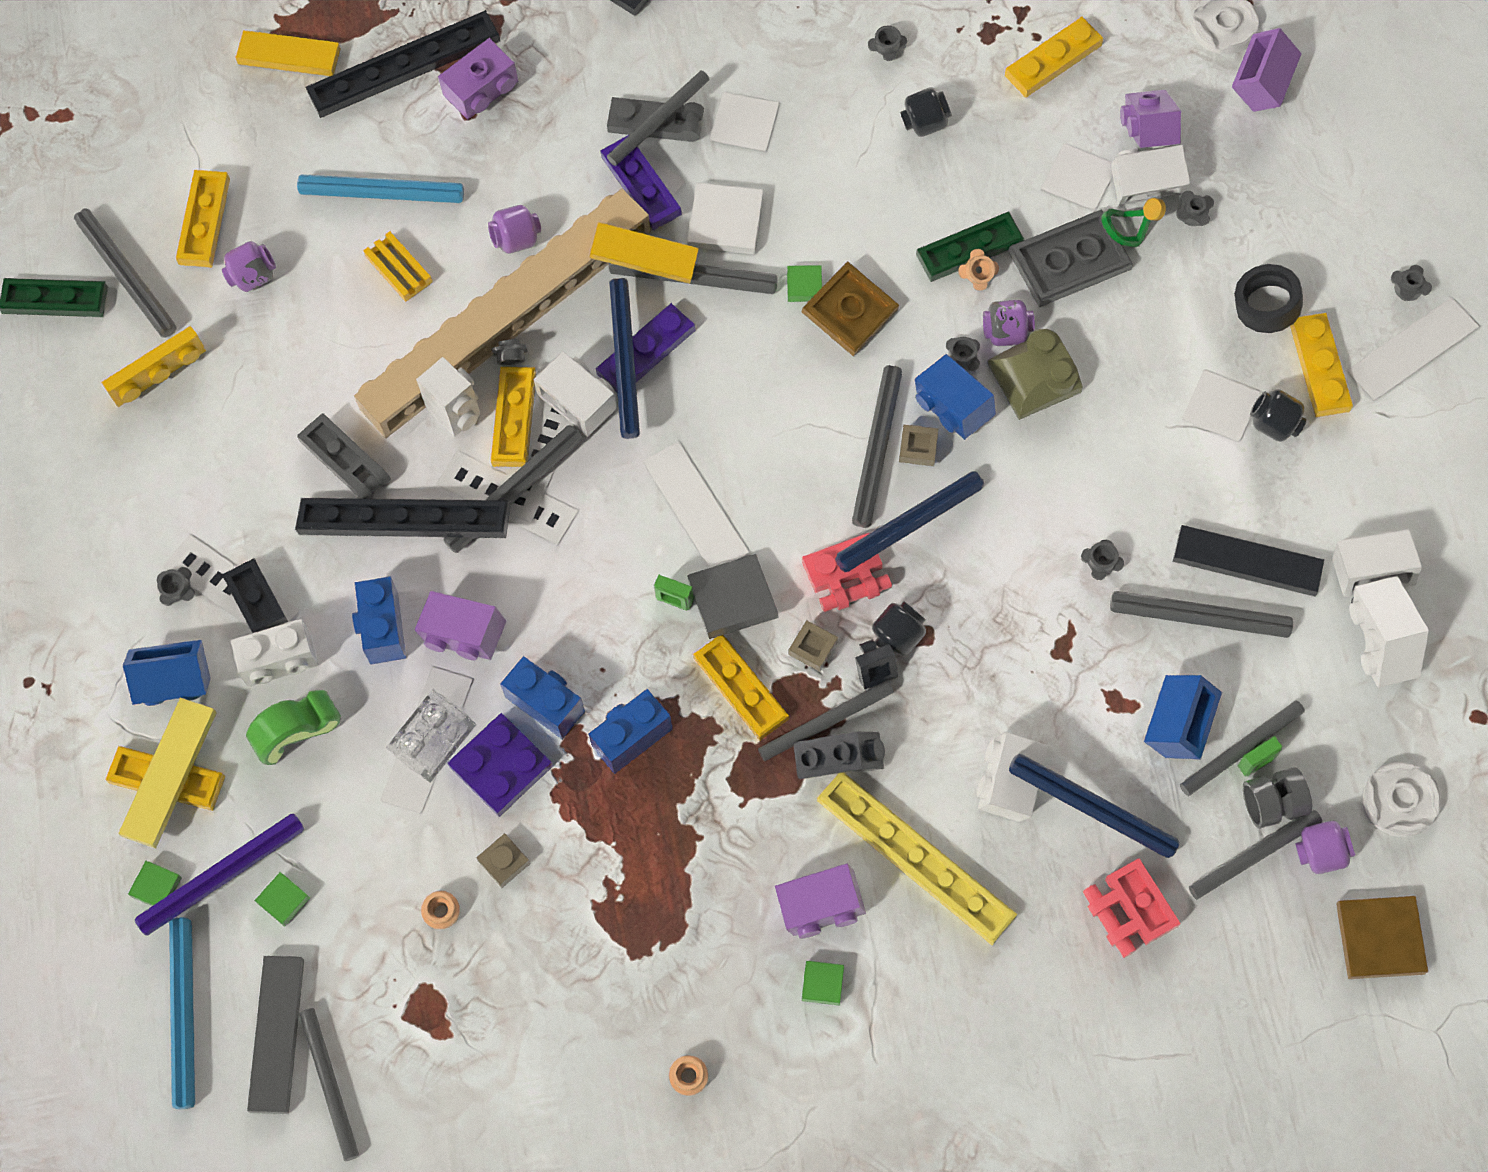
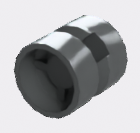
M1296 767L1274 773L1272 780L1262 776L1243 783V797L1248 814L1253 824L1259 829L1279 824L1282 816L1292 820L1310 815L1312 812V799L1309 787L1302 772Z

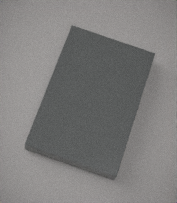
M1102 209L1009 247V254L1038 307L1047 305L1132 269L1133 263L1124 247L1114 241L1104 229L1101 221L1102 214L1104 213Z

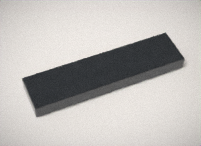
M1181 525L1172 562L1316 597L1325 559Z

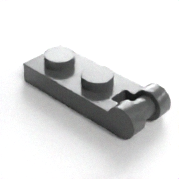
M612 97L607 121L608 133L630 135L664 103ZM695 102L682 105L648 137L688 142L697 141L701 130L698 122L703 118L704 107ZM677 120L685 121L682 125L676 124Z
M324 413L320 414L297 435L299 442L337 476L358 499H371L373 491L379 486L384 487L391 481L387 472ZM366 470L370 476L361 482L356 477Z

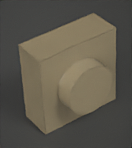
M903 424L899 462L934 466L939 428Z
M806 620L788 649V655L820 672L837 645L838 637Z
M505 833L476 857L481 866L501 888L506 886L531 864L529 859Z

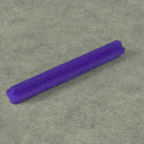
M289 814L135 918L136 925L145 936L150 935L304 831L303 824L295 814Z

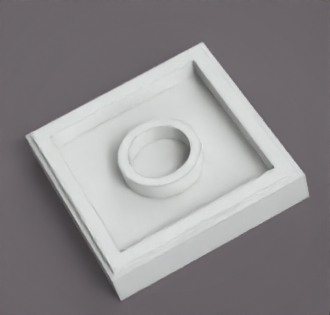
M696 182L687 245L699 249L755 255L763 202V189Z

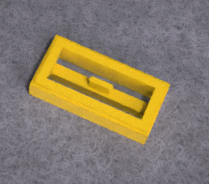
M391 231L385 234L383 241L380 239L375 241L373 248L367 247L363 250L365 257L405 302L433 283L431 276ZM390 246L415 272V274L421 279V281L417 282V280L408 272V270L400 263V261L391 253V251L388 249ZM382 253L411 286L410 289L407 290L377 257L379 254Z

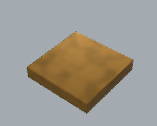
M847 261L807 302L801 312L848 353L854 356L898 310L899 304Z
M1416 896L1341 900L1336 903L1348 979L1425 975L1428 973Z

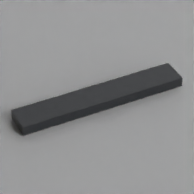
M485 10L308 85L305 88L319 117L322 118L463 58L488 38L494 43L500 42V36Z
M301 498L295 530L298 535L506 538L511 506L508 500Z

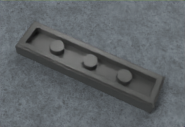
M263 957L247 1112L289 1114L304 959L302 957Z

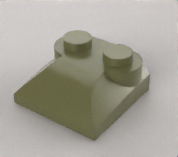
M1038 329L1032 332L1025 342L987 360L989 368L1019 420L1082 392L1083 385L1078 369L1062 340L1052 330Z

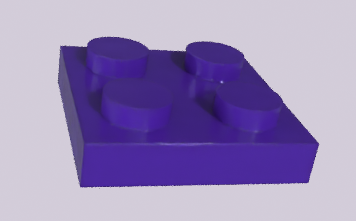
M502 713L447 762L449 768L498 817L505 813L553 767L552 762Z

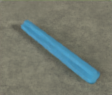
M304 174L299 175L297 180V189L301 195L461 203L464 198L463 184L452 182Z
M180 917L174 918L169 922L171 1093L173 1108L184 1110L193 1108L195 1105L192 922L188 918Z

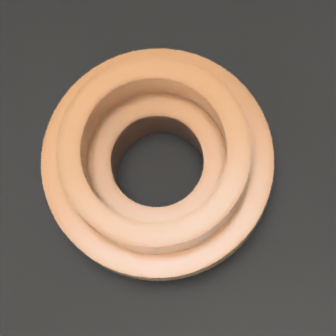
M436 891L425 898L421 907V914L428 926L439 930L446 929L457 921L460 914V906L457 899L451 893ZM440 905L448 907V911L443 917L435 916V909Z
M687 1055L674 1061L669 1071L671 1086L681 1095L692 1096L698 1094L704 1089L708 1081L706 1065L695 1056ZM690 1069L696 1073V1078L693 1082L686 1083L681 1079L682 1073L685 1070Z

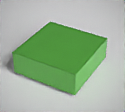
M787 266L788 302H808L822 288V266Z
M660 574L658 575L654 584L657 600L686 611L690 610L694 601L692 586Z
M1275 736L1245 754L1239 762L1238 768L1244 776L1252 775L1274 761L1281 752L1282 745Z
M145 861L128 895L153 906L173 893L182 877L170 870Z
M279 872L254 901L285 927L310 897L284 874Z
M806 961L802 1001L840 1006L844 965Z

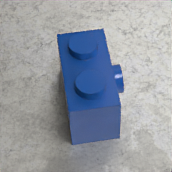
M947 354L915 378L917 392L915 398L918 404L925 411L929 412L931 410L935 413L949 432L955 431L964 440L996 415L994 394Z
M391 576L354 582L358 612L352 613L355 633L361 634L362 649L370 665L406 659L398 591Z
M202 640L129 649L123 663L132 705L144 703L147 706H154L163 703L165 700L179 698L189 701L195 700L202 695H206L211 680Z
M525 656L519 660L500 683L506 699L560 739L567 735L585 713L581 697L566 687L567 682L563 677L553 670L546 673Z
M1165 675L1144 742L1164 758L1201 760L1222 692L1202 675Z
M646 689L625 706L624 704H619L606 715L607 720L588 733L592 748L611 771L616 774L673 730L670 715L652 693Z

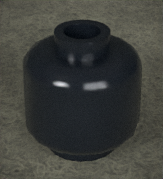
M933 87L907 96L904 102L906 110L900 112L906 130L914 129L919 137H924L944 129L948 125V118L952 116L944 92L938 93Z
M1274 389L1269 393L1264 391L1257 398L1250 412V415L1254 417L1253 426L1258 431L1278 442L1285 441L1291 435L1297 437L1307 421L1303 417L1304 404L1280 389Z
M903 602L901 605L891 603L872 625V630L878 637L875 643L879 648L889 644L893 652L906 656L925 636L926 629L923 623L926 619L906 602Z

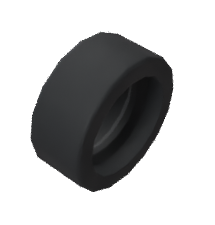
M1265 264L1256 266L1245 272L1236 284L1234 297L1238 318L1246 327L1255 332L1274 333L1283 331L1293 325L1301 315L1303 294L1300 279L1292 270L1282 265ZM1266 286L1280 287L1288 291L1290 295L1286 305L1278 310L1268 312L1258 311L1250 307L1248 297L1252 292Z

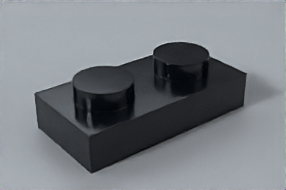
M255 558L222 574L252 633L288 622Z

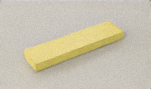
M183 698L179 699L118 834L121 837L155 849L157 848L217 714L213 708Z

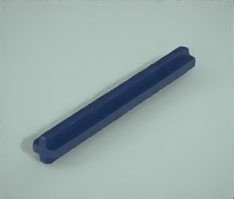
M614 278L609 282L620 432L622 438L634 439L639 437L640 428L629 285L625 278Z
M971 471L839 552L835 558L836 564L843 572L851 571L979 492L984 485L983 479L978 472Z
M1023 754L1016 755L1011 761L1009 772L1165 858L1173 857L1177 852L1180 842L1174 836Z

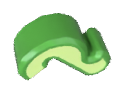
M313 690L308 692L307 696L300 701H280L262 711L251 722L246 738L260 762L265 765H275L284 752V746L329 733L339 725L341 715L327 691Z

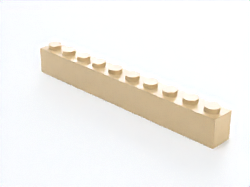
M622 188L614 195L606 196L596 209L588 215L580 216L573 226L562 235L554 236L543 250L536 255L527 257L520 267L509 276L501 277L491 290L483 296L474 298L464 311L456 317H450L444 321L440 329L433 335L418 341L411 352L401 359L392 361L387 366L385 372L376 379L365 382L354 395L360 411L385 438H388L426 408L416 379L439 359L444 357L456 370L463 368L468 374L493 355L492 348L498 347V342L516 338L609 265L607 262L589 258L598 222L647 235L651 232L649 214Z

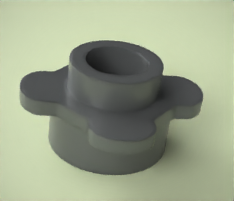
M889 25L880 27L875 33V38L868 41L869 50L877 51L883 55V59L886 61L894 60L896 53L901 48L907 46V38L901 35L897 28Z
M1191 191L1183 192L1180 197L1182 201L1181 208L1176 212L1177 218L1189 226L1207 225L1210 221L1209 209L1214 206L1213 198L1208 195L1204 197L1194 195ZM1196 206L1198 207V210L1192 209V207Z
M1412 265L1409 270L1403 272L1394 271L1392 273L1391 282L1395 284V293L1400 299L1414 301L1421 295L1426 296L1431 292L1432 285L1425 280L1423 276L1424 270L1421 266ZM1408 281H1413L1414 285L1409 284Z
M963 336L951 338L946 342V349L949 351L948 356L962 368H967L969 371H975L979 368L980 361L977 359V352L980 350V343L976 339ZM964 352L966 356L961 357L959 354Z
M516 339L498 342V347L492 348L493 356L497 357L498 365L525 362L524 353L528 352L526 344H520L519 340Z
M1101 540L1093 545L1091 549H1084L1081 554V560L1089 565L1092 570L1091 576L1096 580H1103L1106 574L1112 571H1120L1124 566L1123 558L1119 557L1116 547L1110 540ZM1104 557L1106 561L1102 563L1099 561V558Z
M187 567L163 571L157 576V588L161 593L159 600L162 604L171 606L175 601H190L194 597L195 591L190 585L192 572ZM175 583H178L177 589H173Z

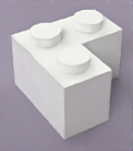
M1398 576L1356 586L1353 603H1350L1349 610L1353 622L1356 625L1360 624L1364 632L1366 646L1364 654L1361 655V664L1366 675L1372 676L1378 688L1420 678L1429 630Z

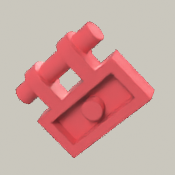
M870 533L802 557L803 566L814 592L818 593L829 589L831 593L828 596L819 598L824 612L834 608L838 610L848 608L851 602L868 597L870 600L880 596L881 591L892 588L888 574L874 578L871 574L882 569L883 564L879 554H876L849 572H843L836 564L835 558L839 552ZM859 578L861 584L847 589L841 586L842 583Z
M1140 858L1106 877L1105 881L1111 889V892L1103 896L1096 884L1083 891L1090 903L1088 909L1093 917L1098 916L1108 932L1106 938L1112 947L1116 946L1123 958L1136 951V948L1129 939L1138 932L1145 945H1148L1178 928L1181 924ZM1120 903L1130 919L1129 922L1122 926L1111 910V907Z

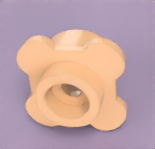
M975 249L971 251L970 259L967 263L959 267L958 273L961 278H967L973 283L975 290L982 291L987 288V282L999 272V265L989 257L984 256V252L981 249ZM977 267H981L980 273L976 272Z

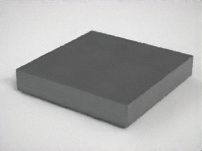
M756 554L687 575L709 639L779 618Z

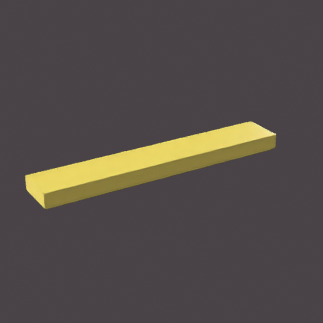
M838 773L817 797V802L989 944L993 945L1016 918L1017 914L847 774Z

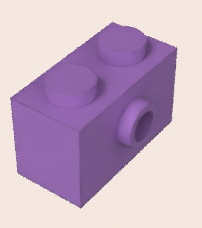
M1281 28L1253 34L1232 88L1253 112L1281 107L1302 53Z
M490 38L438 76L443 96L467 120L476 113L483 112L493 100L501 94L511 91L515 84L519 82L515 63Z
M1166 90L1125 94V105L1120 108L1121 124L1126 126L1129 137H1133L1140 148L1181 144V110Z
M430 591L415 631L423 639L424 645L433 651L444 652L445 649L456 651L459 656L468 660L476 661L478 657L491 660L506 620L496 606Z
M848 863L775 885L786 930L793 936L799 935L801 939L820 934L821 928L835 924L836 927L852 925L858 921V916L866 914L855 872Z

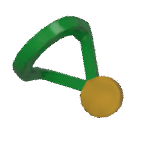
M1150 198L1146 201L1143 210L1121 211L1113 208L1108 209L1102 214L1101 221L1104 229L1114 241L1124 246L1138 247L1144 240L1151 220L1158 221L1162 219L1166 212V206L1163 200ZM1111 216H1144L1136 236L1127 237L1122 235L1115 229L1111 221Z

